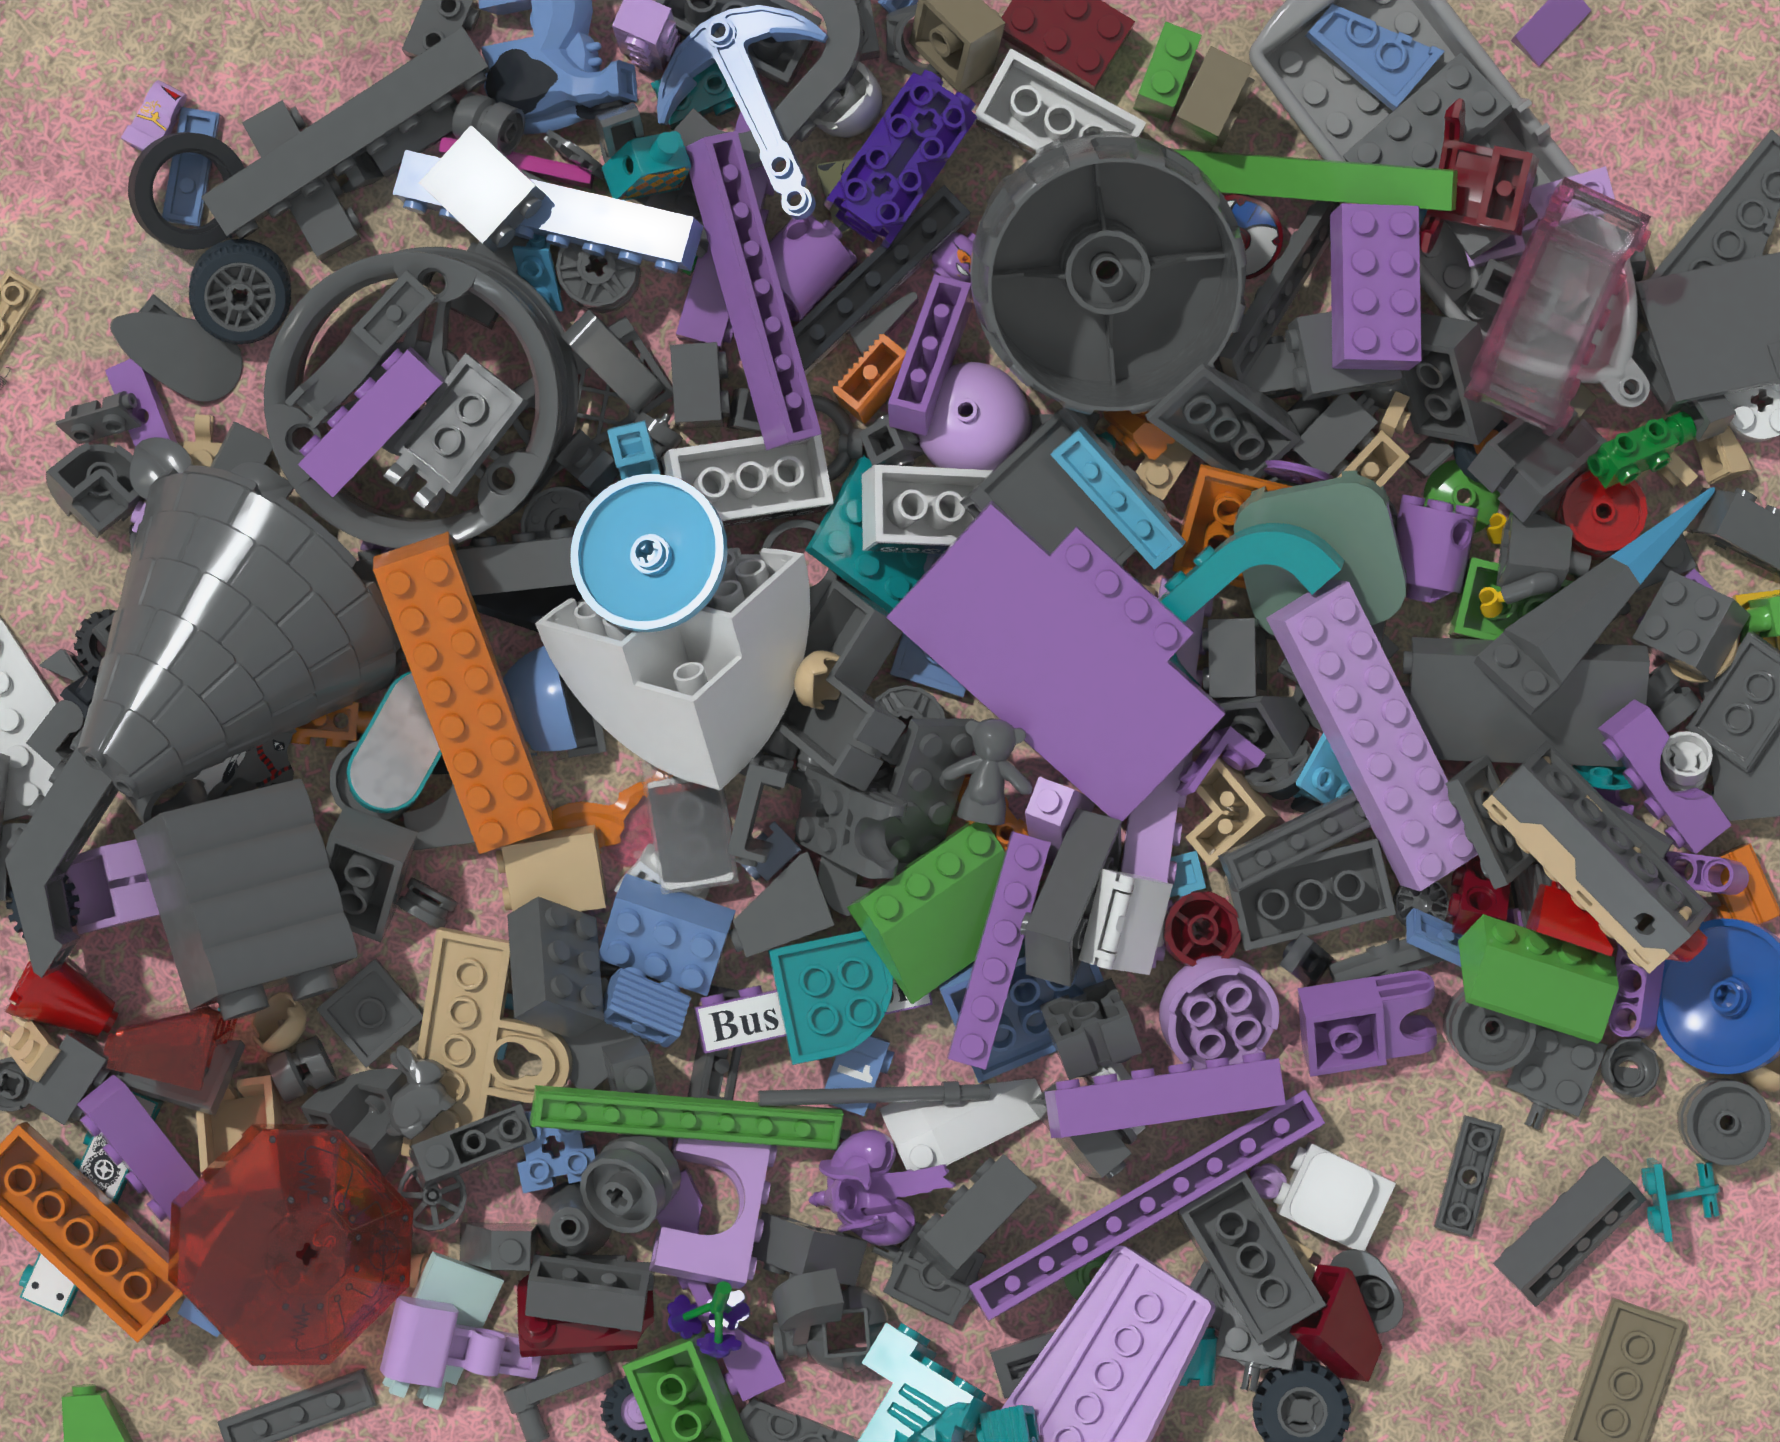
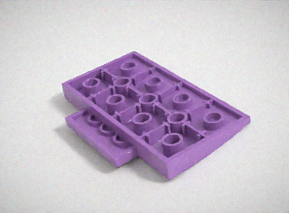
M992 500L886 616L887 619L999 719L1008 722L1014 728L1024 729L1026 731L1024 741L1109 817L1121 820V822L1169 775L1225 715L1224 708L1169 660L1194 633L1188 625L1079 527L1076 526L1055 550L1050 553Z

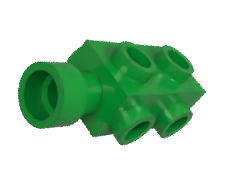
M1683 411L1669 416L1665 420L1663 418L1649 420L1646 425L1628 433H1619L1614 439L1601 444L1596 453L1588 457V467L1605 489L1619 482L1622 486L1627 485L1646 470L1651 469L1652 472H1656L1668 465L1672 460L1670 455L1677 446L1695 439V423L1691 416Z

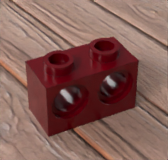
M1479 855L1453 870L1451 885L1457 886V891L1452 893L1447 915L1453 916V933L1464 935L1483 914L1499 920H1507L1511 882L1506 886L1494 889L1490 879L1482 872Z

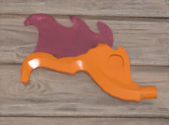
M658 768L652 777L621 791L618 800L612 805L580 801L560 806L551 811L553 815V830L550 831L596 825L599 849L606 846L609 854L615 861L623 865L632 866L638 860L631 857L630 851L632 849H645L649 843L657 848L646 786L648 783L672 780L673 775Z

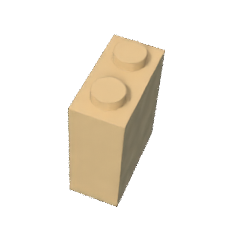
M596 825L544 832L501 847L502 850L496 851L498 871L500 874L506 873L508 887L502 889L506 911L512 910L513 912L538 896L580 912L606 908L608 898Z

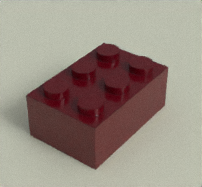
M1012 0L1001 17L1005 22L1002 34L1003 39L1092 93L1110 67L1135 24L1133 19L1102 0Z

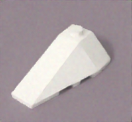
M1036 1079L990 1083V1098L988 1100H960L959 1104L943 1105L942 1101L892 1102L879 1110L906 1170L912 1169L916 1171L942 1164L947 1166L1039 1120L1040 1118L1028 1104L1042 1093Z

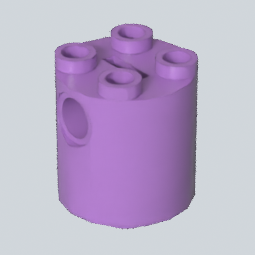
M812 214L802 220L792 218L768 242L790 320L794 322L801 321L857 263L856 256L839 241L842 237L841 231L829 220H825L821 224Z
M1402 494L1395 532L1404 570L1406 569L1407 585L1405 597L1428 603H1436V601L1452 592L1462 593L1479 509L1456 505L1455 511H1452L1453 504L1434 499H1428L1427 506H1424L1425 498Z

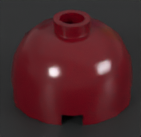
M1193 892L1180 897L1169 907L1164 919L1163 940L1166 950L1177 962L1185 966L1193 967L1197 965L1196 960L1209 956H1221V958L1228 959L1235 953L1241 939V930L1239 931L1237 921L1239 917L1236 909L1226 898L1213 892Z

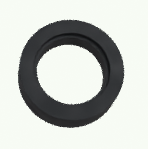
M180 132L163 136L149 144L141 152L129 176V203L137 222L152 238L171 247L198 250L212 247L224 241L228 236H226L215 217L207 224L194 229H181L167 222L156 208L153 198V183L160 167L171 157L181 153L193 152L208 158L220 171L223 181H226L245 168L241 160L225 143L205 134Z

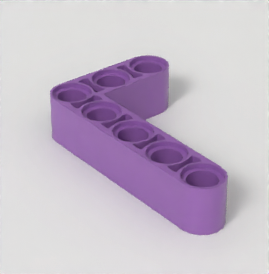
M1668 851L1664 858L1696 891L1737 895L1747 887L1749 881V873L1746 867L1741 862L1673 851ZM1691 863L1693 875L1687 881L1684 871L1686 866ZM1727 867L1730 877L1728 882L1722 885L1720 875L1723 869ZM1619 943L1616 957L1619 989L1608 1020L1609 1026L1616 1035L1621 1037L1645 1038L1654 1031L1656 1026L1665 960L1649 974L1643 967L1635 965L1629 959L1626 950ZM1639 973L1642 978V984L1636 991L1633 986V980ZM1632 1012L1635 1013L1637 1020L1633 1029L1628 1025V1018Z

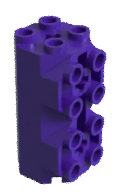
M926 69L921 75L913 73L824 202V206L828 210L834 204L839 209L835 216L865 239L874 242L877 236L883 238L884 241L881 246L887 249L977 119V116L972 112L976 104L969 97L960 92H956L954 95L942 87L944 82L940 77Z

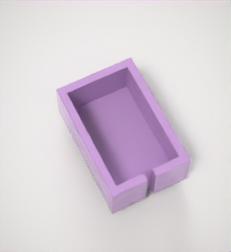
M136 839L105 845L79 853L66 873L69 877L67 883L73 882L76 887L71 891L72 896L79 895L80 900L74 902V907L80 908L79 915H74L77 920L78 934L116 927L160 915Z

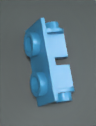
M534 234L525 247L513 246L512 248L518 274L543 296L553 311H563L564 307L560 295L561 288L556 278L550 252V243L546 242L547 237Z

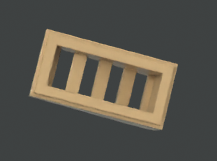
M1730 426L1727 427L1724 433L1713 438L1711 437L1700 442L1696 438L1693 440L1708 485L1734 480L1752 470L1750 462Z

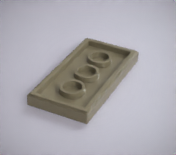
M1611 1297L1563 1442H1646L1686 1322Z

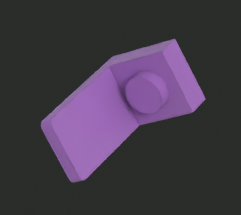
M1231 726L1217 731L1212 730L1201 742L1199 748L1203 751L1197 760L1189 762L1180 773L1178 779L1182 782L1176 789V792L1181 796L1194 793L1221 753L1223 754L1222 759L1229 766L1236 770L1244 771L1258 767L1266 754Z

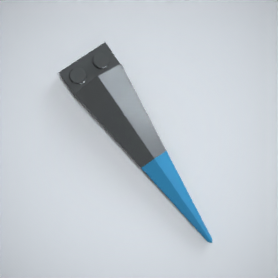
M1715 487L1709 488L1508 626L1499 637L1477 655L1473 663L1531 716L1560 689L1628 600L1713 496Z

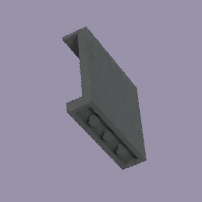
M1064 407L1057 410L960 501L963 507L975 519L992 500L1050 553L1077 526L1120 565L1123 564L1136 551L1134 546L1050 455L1055 448L1082 426L1168 522L1171 521V518L1166 514L1167 508L1164 503L1155 495H1149L1140 485L1141 479L1138 474L1129 466H1123L1114 456L1115 450L1112 445L1103 437H1097L1088 427L1089 421L1083 413Z

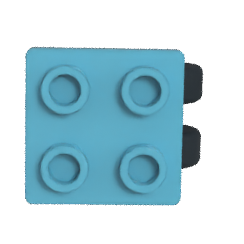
M1323 732L1297 781L1286 788L1268 792V794L1277 800H1287L1295 797L1291 803V808L1295 811L1306 813L1351 791L1352 788ZM1269 778V779H1267V780H1265V781H1263V782H1269V781H1274V780H1272V779Z

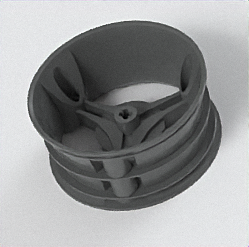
M417 247L375 255L344 266L325 277L296 304L282 325L272 347L265 373L264 414L267 432L277 461L295 491L319 516L343 532L365 542L398 549L448 531L453 544L479 535L527 505L536 494L546 487L561 465L553 456L573 436L579 406L577 366L572 348L561 337L565 330L553 309L529 282L503 264L478 253L449 247ZM406 270H409L437 297L434 301L438 302L432 342L421 340L426 316L425 311L407 330L404 341L395 343L372 372L357 387V390L369 377L376 382L386 372L381 365L397 348L404 353L410 346L446 379L460 360L456 354L448 350L451 303L453 300L472 293L493 307L512 328L529 360L534 380L535 417L528 445L508 453L495 446L489 454L494 462L488 468L481 464L474 473L481 479L477 496L479 504L468 511L451 517L415 519L386 513L363 502L345 487L332 497L298 465L305 457L299 451L312 438L311 431L320 439L329 432L325 422L341 407L335 409L316 429H313L308 424L313 418L297 403L292 407L285 403V400L303 383L306 360L312 343L320 328L336 308L362 288L384 280L399 278ZM436 272L440 273L445 279V288L441 293H435L431 290L430 283ZM433 394L425 401L426 403L430 400ZM357 398L343 406L349 411L359 399ZM422 404L382 446L383 449L397 456L402 455L393 447L425 404ZM500 467H507L514 473L515 482L513 485L499 479L497 472Z

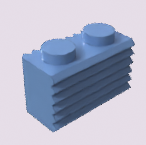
M620 968L609 978L603 998L604 1021L606 1024H612L613 1027H619L621 1030H626L635 1036H640L655 1044H661L662 1047H669L681 1035L691 997L681 993L680 987L673 983H657L647 979L646 974L637 968Z

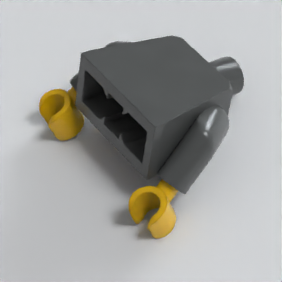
M1538 510L1524 523L1512 512L1507 520L1505 515L1495 513L1489 520L1491 527L1486 529V533L1491 543L1501 544L1496 585L1501 587V591L1497 592L1492 587L1483 588L1479 593V599L1482 603L1480 610L1484 617L1494 618L1502 612L1503 602L1509 605L1528 597L1544 593H1555L1559 591L1567 574L1581 577L1589 571L1591 555L1571 551L1573 535L1571 528L1556 522L1542 510Z

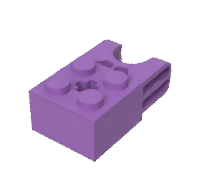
M1407 971L1297 988L1301 1044L1310 1077L1387 1065L1386 1059L1423 1054L1433 1050L1437 1043L1436 1028L1426 1016L1407 1015L1410 1012L1429 1006L1434 998V981L1424 971Z

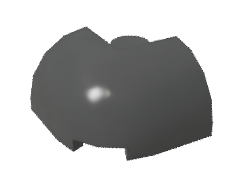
M87 442L75 448L46 471L47 486L59 507L68 517L74 514L96 538L120 519L122 521L126 520L133 513L137 503L146 500L135 492L130 481V466L133 455L120 445H117V447L105 444L89 445Z

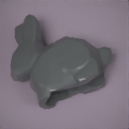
M401 1045L397 1047L396 1052L391 1053L390 1061L392 1065L406 1075L407 1083L392 1098L389 1109L391 1121L386 1126V1132L389 1136L400 1137L403 1135L412 1140L431 1124L430 1122L442 1111H447L457 1102L447 1093L445 1086L439 1081L445 1075L446 1070L444 1066L435 1060L417 1059L410 1049Z

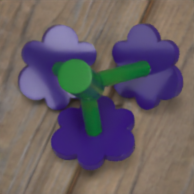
M726 1281L719 1282L713 1298L707 1304L700 1307L691 1304L688 1297L683 1294L676 1296L674 1302L667 1305L669 1313L668 1325L673 1332H680L683 1339H689L692 1335L699 1334L702 1330V1323L698 1316L707 1312L711 1313L709 1315V1323L715 1328V1332L707 1333L705 1338L697 1339V1346L700 1347L702 1353L716 1358L726 1357L731 1351L742 1348V1342L737 1340L735 1335H723V1328L726 1327L730 1331L736 1330L739 1322L749 1318L751 1311L750 1307L744 1303L745 1294L739 1290L733 1292L732 1286Z

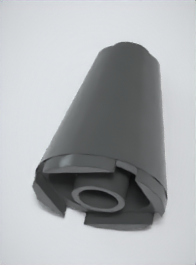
M581 1181L570 1184L569 1182H564L552 1188L542 1199L537 1211V1226L540 1237L547 1247L557 1254L592 1255L605 1245L612 1232V1229L605 1227L595 1219L585 1206L580 1191ZM573 1220L577 1226L576 1231L568 1229L564 1221Z

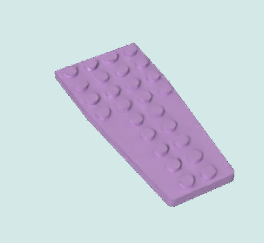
M1118 1245L1113 1249L1001 1409L1017 1405L1033 1406L1041 1442H1151L1215 1312V1304L1130 1247Z

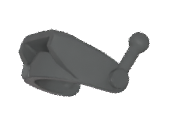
M917 4L900 8L887 14V60L919 75L925 69L934 74H940L931 64H924L914 59L904 43V27L915 16Z

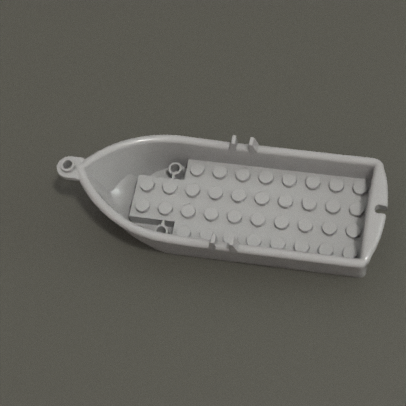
M1286 0L1267 22L1250 48L1249 59L1252 66L1324 160L1345 161L1343 155L1393 112L1305 36L1333 3L1375 21L1378 26L1397 34L1399 32L1413 37L1412 40L1428 47L1435 46L1445 51L1400 105L1459 53H1462L1511 103L1513 108L1511 113L1483 136L1490 147L1494 149L1495 145L1533 153L1539 159L1533 187L1580 174L1551 138L1549 124L1546 122L1542 126L1529 109L1532 102L1518 95L1446 0ZM1607 209L1582 215L1559 225L1541 227L1524 232L1523 237L1528 253L1503 261L1514 266L1517 271L1530 277L1544 279L1552 284L1554 288L1561 290L1550 318L1538 336L1467 304L1484 266L1478 268L1469 267L1464 248L1445 221L1431 252L1424 253L1420 248L1421 287L1446 317L1479 322L1485 349L1490 355L1515 368L1538 376L1575 383H1600L1613 401L1621 407L1634 408L1647 399L1650 392L1649 380L1632 359L1638 318L1635 279L1624 241ZM1625 382L1634 384V395L1625 392Z

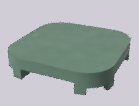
M1342 471V477L1268 492L1266 486L1252 491L1251 496L1240 505L1235 516L1234 534L1245 528L1265 523L1291 524L1309 530L1324 539L1345 560L1342 569L1331 579L1350 583L1370 625L1390 619L1401 608L1406 596L1407 576L1389 508V497L1384 486L1379 487L1373 480L1357 475L1358 471ZM1269 564L1253 566L1242 572L1252 612L1255 618L1258 619V624L1268 633L1274 635L1266 618L1309 591L1292 573L1284 568Z

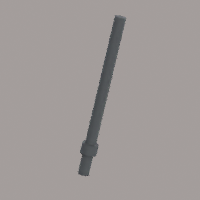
M942 1081L941 1085L764 1090L758 1091V1106L942 1101L943 1105L959 1104L960 1100H988L990 1098L989 1084L959 1085L958 1081Z

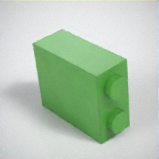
M1165 22L1133 109L1169 122L1202 37L1201 34Z

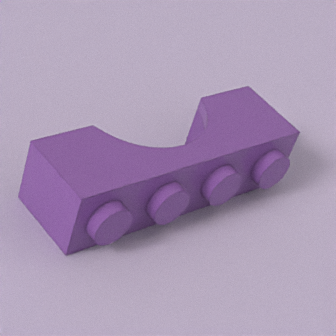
M1634 699L1598 728L1606 739L1602 746L1615 761L1620 759L1627 769L1623 772L1625 779L1635 790L1641 789L1647 797V800L1643 802L1645 807L1657 820L1662 818L1668 827L1664 833L1667 837L1674 840L1673 845L1677 849L1684 847L1697 854L1732 826L1711 795L1696 787L1685 791H1672L1668 789L1661 775L1660 759L1670 736L1648 706Z

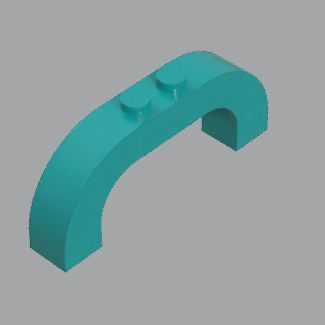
M1284 523L1258 524L1233 534L1216 549H1213L1210 545L1207 546L1193 559L1196 566L1186 575L1180 570L1164 585L1168 591L1159 600L1185 622L1243 571L1263 564L1275 565L1286 569L1312 595L1342 569L1345 560L1324 539L1309 530ZM1175 653L1169 660L1200 687V684L1180 663Z

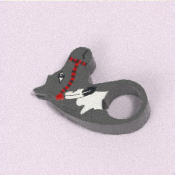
M292 729L272 737L265 744L229 757L223 763L182 778L179 782L139 800L125 795L126 801L142 824L160 813L219 799L228 786L237 778H243L248 782L255 783L258 788L291 781L294 778V771L288 759L287 749L292 740V735L297 731ZM186 782L173 798L153 806L160 795L176 784Z

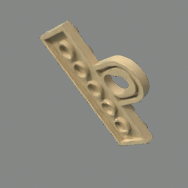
M439 927L436 930L416 1058L435 1060L444 1066L446 1070L445 1075L439 1081L457 1103L447 1111H442L430 1122L431 1124L412 1140L403 1137L401 1155L410 1157L409 1150L411 1145L487 1117L490 1096L533 1103L535 1085L565 1087L570 1078L572 1055L568 1044L560 1034L520 1020L503 1017L511 971L509 940ZM507 1042H516L523 1045L529 1053L536 1054L541 1058V1072L537 1075H525L521 1078L506 1075L497 1063L499 1048Z

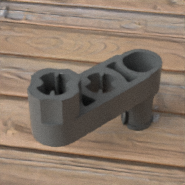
M606 1351L570 1354L573 1364L503 1392L511 1414H516L526 1442H540L550 1436L547 1433L537 1406L540 1400L592 1381L613 1371Z

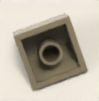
M918 0L909 43L958 92H961L994 71L1005 22L996 10L991 9L983 0Z

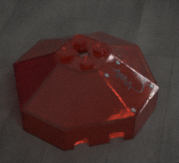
M252 1124L241 1134L243 1137L227 1153L223 1152L201 1173L202 1177L186 1192L183 1190L171 1202L168 1281L250 1365H330L410 1287L413 1207L340 1129L330 1124ZM304 1243H310V1248L317 1251V1257L310 1258L309 1265H303V1260L296 1257V1251L303 1250Z

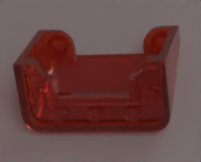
M187 1003L142 1013L120 1026L116 1034L109 1033L103 1053L104 1056L109 1057L106 1068L200 1091L204 1084L206 1067H211L215 1047L220 1044H227L228 1040H233L238 1018L224 1021L218 1003L193 1010L189 1009Z

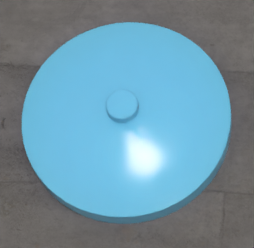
M643 474L623 479L602 491L588 505L576 526L571 544V568L575 584L583 599L597 614L620 628L636 632H658L676 627L698 614L716 593L727 564L728 547L726 532L714 506L704 495L688 483L661 474Z

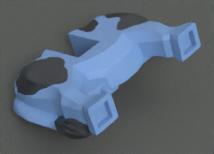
M479 0V9L496 15L532 9L530 23L534 33L533 37L481 47L485 62L491 70L485 74L487 78L484 83L486 94L488 97L495 99L497 103L503 102L523 111L525 115L523 134L546 133L548 129L555 131L586 119L595 120L596 115L628 105L630 102H637L635 65L617 60L611 62L605 69L600 71V65L603 60L599 57L598 50L601 49L602 45L599 42H595L589 36L593 14L592 0Z

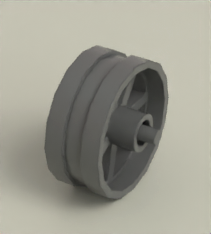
M410 1168L399 1181L396 1198L398 1199L397 1208L402 1217L405 1214L408 1215L406 1222L416 1229L428 1232L442 1230L456 1222L464 1211L467 1200L466 1186L461 1176H454L453 1178L456 1180V1183L439 1189L437 1187L438 1183L423 1188L422 1193L403 1192L405 1183L411 1175L414 1176L421 1186L415 1168ZM459 1188L460 1201L458 1207L442 1199L443 1194ZM402 1198L421 1199L422 1203L409 1215L404 1207ZM436 1204H440L453 1211L454 1215L449 1220L439 1224ZM426 1206H430L433 1225L422 1224L414 1220Z

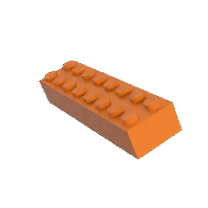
M449 531L374 556L373 571L479 854L553 830V815Z

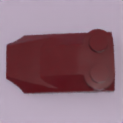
M529 1274L522 1278V1280H518L517 1317L521 1358L638 1349L639 1339L647 1327L654 1322L653 1290L648 1291L642 1332L525 1316Z

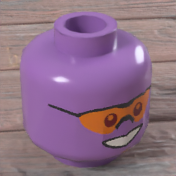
M958 232L951 234L933 252L932 261L934 266L931 269L932 272L940 276L971 283V254L973 240L976 235L972 232L967 237Z

